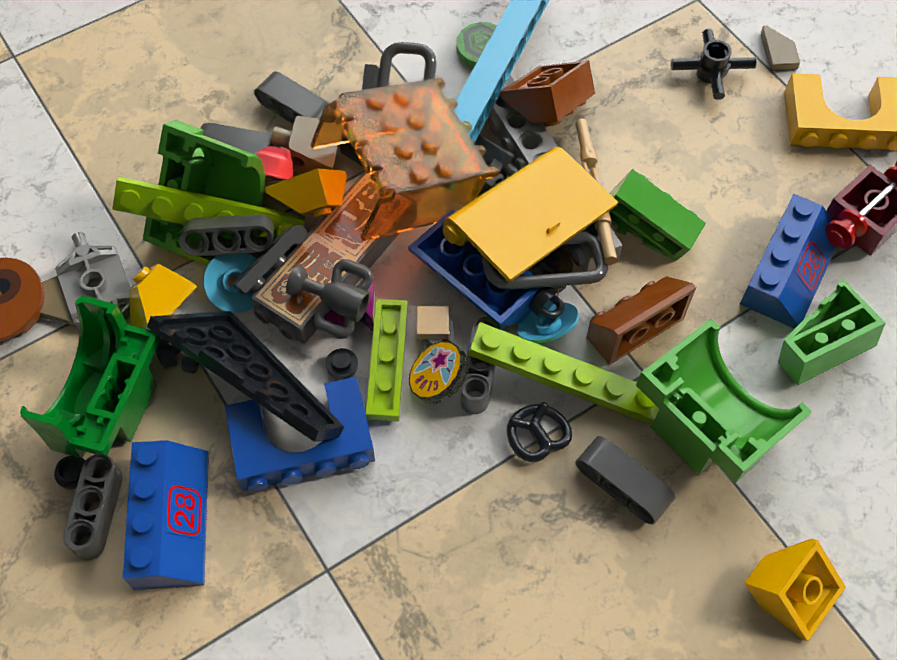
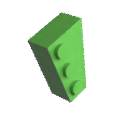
M634 169L609 192L618 201V205L609 211L611 224L618 227L616 232L624 236L629 232L644 239L642 245L675 261L691 250L706 225L693 211L686 209L674 200L670 194L663 192L644 175L639 174Z
M842 279L828 298L825 297L820 302L819 307L810 316L807 315L784 339L778 363L797 385H800L876 347L886 323Z

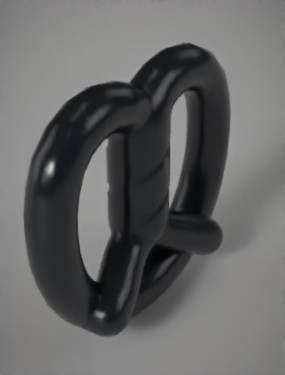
M546 402L528 405L516 411L510 417L506 430L511 449L519 458L527 462H539L546 458L550 451L564 449L571 442L573 435L572 428L567 419L558 410L548 406ZM529 415H533L531 420L524 419ZM544 415L549 416L559 425L563 434L561 439L552 441L540 424ZM517 427L530 431L540 446L538 451L528 452L522 447L517 437Z

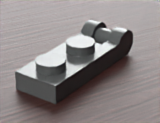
M301 225L287 227L272 242L270 248L263 251L231 285L240 294H246L248 291L254 293L265 281L262 276L270 268L273 271L276 270L286 260L287 257L284 253L292 245L301 244L307 239V230Z

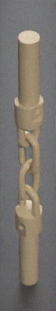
M579 119L575 125L581 148V164L583 169L599 183L598 160L596 151L592 147L587 121ZM608 212L596 220L594 224L599 233L604 261L607 265H612L617 262V255L610 228V213Z

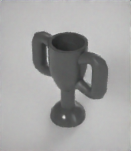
M341 259L333 268L331 283L324 285L309 279L305 268L298 264L293 268L288 277L286 293L288 295H296L304 290L320 296L323 303L315 313V327L322 333L337 339H345L352 334L355 321H360L366 312L370 300V292L367 290L373 282V272L363 264L350 259ZM345 271L363 278L358 286L342 283V272ZM332 310L345 317V326L342 327L324 319V316Z

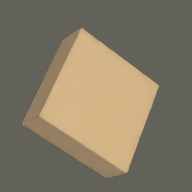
M417 306V339H449V306Z

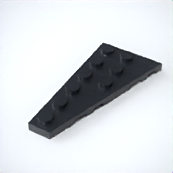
M231 311L150 316L147 325L148 329L313 442L340 437L344 429L342 423Z

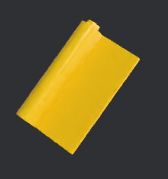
M553 147L445 218L443 221V234L450 243H455L458 246H463L470 242L508 282H511L594 223L601 216L618 205V201L565 150L560 147Z

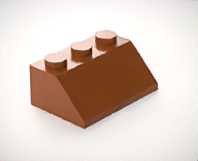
M587 60L538 66L499 91L500 97L531 123H544V126L557 125L561 123L563 117L573 114L575 108L586 104V100L595 94L590 62Z
M667 276L657 282L650 281L636 295L632 297L625 296L611 310L606 313L605 311H600L594 315L589 321L590 324L586 338L604 360L611 365L684 320L696 287L691 282Z

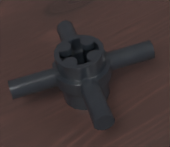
M705 29L702 32L704 47L698 58L671 59V70H697L698 78L705 83L711 84L713 98L721 100L725 97L722 79L727 75L729 69H755L756 58H730L732 51L730 46L726 42L715 40L712 29Z

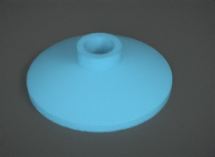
M249 253L221 254L215 256L209 262L204 272L203 286L208 299L217 308L223 311H231L232 313H240L253 308L251 296L254 293L248 291L246 294H240L228 284L230 276L238 278L256 260L253 255ZM264 274L262 277L266 281V274Z
M563 302L565 305L564 311L555 319H547L543 316L537 317L531 312L524 320L518 323L517 333L519 337L534 343L555 341L572 330L579 320L578 310L574 305ZM553 304L548 311L555 310L557 306Z

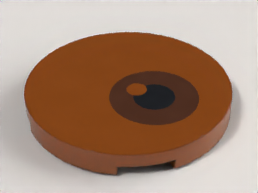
M0 258V345L3 344V341L9 340L23 331L26 333L34 326L41 316L40 311L45 298V291L40 276L29 264L15 258Z

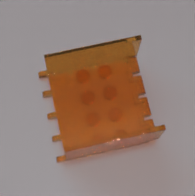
M442 78L341 93L337 100L326 104L310 144L312 149L350 142L353 149H357L356 154L367 174H372L370 179L380 197H383L378 198L361 233L362 241L435 224L449 211L453 210L456 212L476 199L486 180L493 179L500 173L496 166H487L482 157L486 153L485 147L483 145L475 146L468 134L472 126L469 121L461 122L454 111L458 103L455 98L447 99L441 90L445 86Z

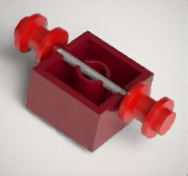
M897 161L895 166L888 168L884 174L872 165H869L832 199L827 213L833 221L825 229L827 239L832 245L846 249L855 244L871 256L897 232Z

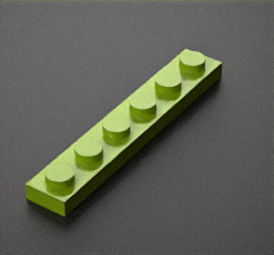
M120 176L116 180L112 210L183 225L194 218L260 214L269 217L274 224L273 241L287 227L295 225L304 227L305 216ZM255 229L252 231V233L257 237H264L267 235V233L262 229ZM222 231V232H221V233H226V234L234 235V234H233L232 232H230V231ZM298 244L292 245L291 247L296 248Z
M482 322L479 323L468 352L469 356L652 426L659 408L636 386L637 382Z

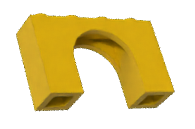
M791 74L784 91L790 145L897 151L896 77H877L868 95L871 118L866 120H849L838 116L826 105L820 74Z

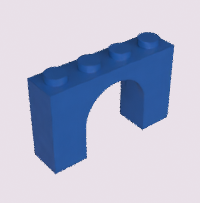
M357 377L324 384L330 412L342 423L344 429L340 437L322 440L317 446L303 452L281 450L268 440L261 405L254 400L225 405L236 476L242 491L260 492L266 490L270 485L278 483L285 485L295 484L305 477L313 475L326 477L334 474L339 469L348 467L350 469H361L369 465L370 462H374V448Z

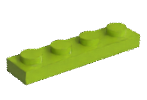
M376 299L366 403L367 420L399 421L408 300Z

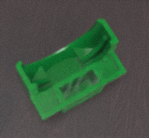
M82 295L75 301L80 322L77 352L63 389L52 406L43 415L30 412L25 406H22L20 409L21 417L37 432L52 451L81 459L85 452L107 457L115 438L128 442L132 441L157 386L148 366L161 340V337L151 330L127 324L117 304Z

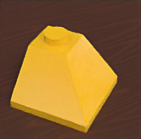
M315 169L266 186L265 190L267 194L300 214H313L314 218H320L332 214V208L342 205L347 176L346 172L341 170Z
M160 264L150 268L144 266L132 278L136 283L129 289L131 325L148 329L147 325L150 316L172 315L197 286Z
M813 538L764 556L744 582L762 609L807 642L846 588L821 544Z

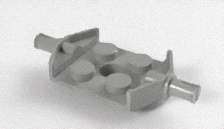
M78 232L80 241L76 233L72 235V240L76 247L74 252L60 262L55 270L76 328L80 331L75 301L82 295L117 304L126 321L130 317L129 289L131 287L116 247L90 246L83 232ZM91 279H102L98 286L87 287V283Z

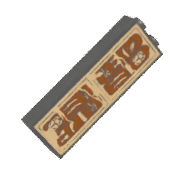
M367 170L343 195L342 205L332 208V214L324 216L308 233L307 239L303 243L298 244L286 260L251 296L255 316L265 324L272 323L278 327L281 334L289 340L296 339L305 345L317 331L314 325V316L323 303L320 296L304 290L296 295H288L286 293L288 277L296 265L300 264L305 268L309 279L324 285L331 283L333 268L341 259H350L370 269L415 216V198ZM345 271L342 272V283L355 286L361 279Z

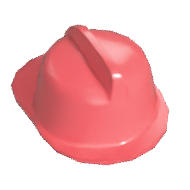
M269 146L255 153L263 163L265 181H279L293 177V162L288 149Z

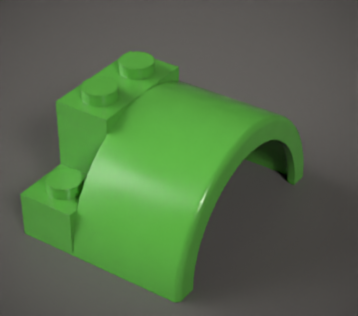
M178 120L163 124L158 154L163 156L158 185L254 206H262L265 190V170L261 159L257 155L204 136V130ZM146 217L143 241L204 265H208L217 256H192L185 253L180 246V237L183 230L182 224ZM198 233L188 234L194 241L203 240V237ZM220 233L226 239L235 237V235Z
M710 319L643 370L636 386L659 408L651 428L698 475L712 463H715L736 483L760 462L766 452L811 414V410L803 402L792 409H777L760 402L750 395L734 379L726 367L718 344V334L721 327Z

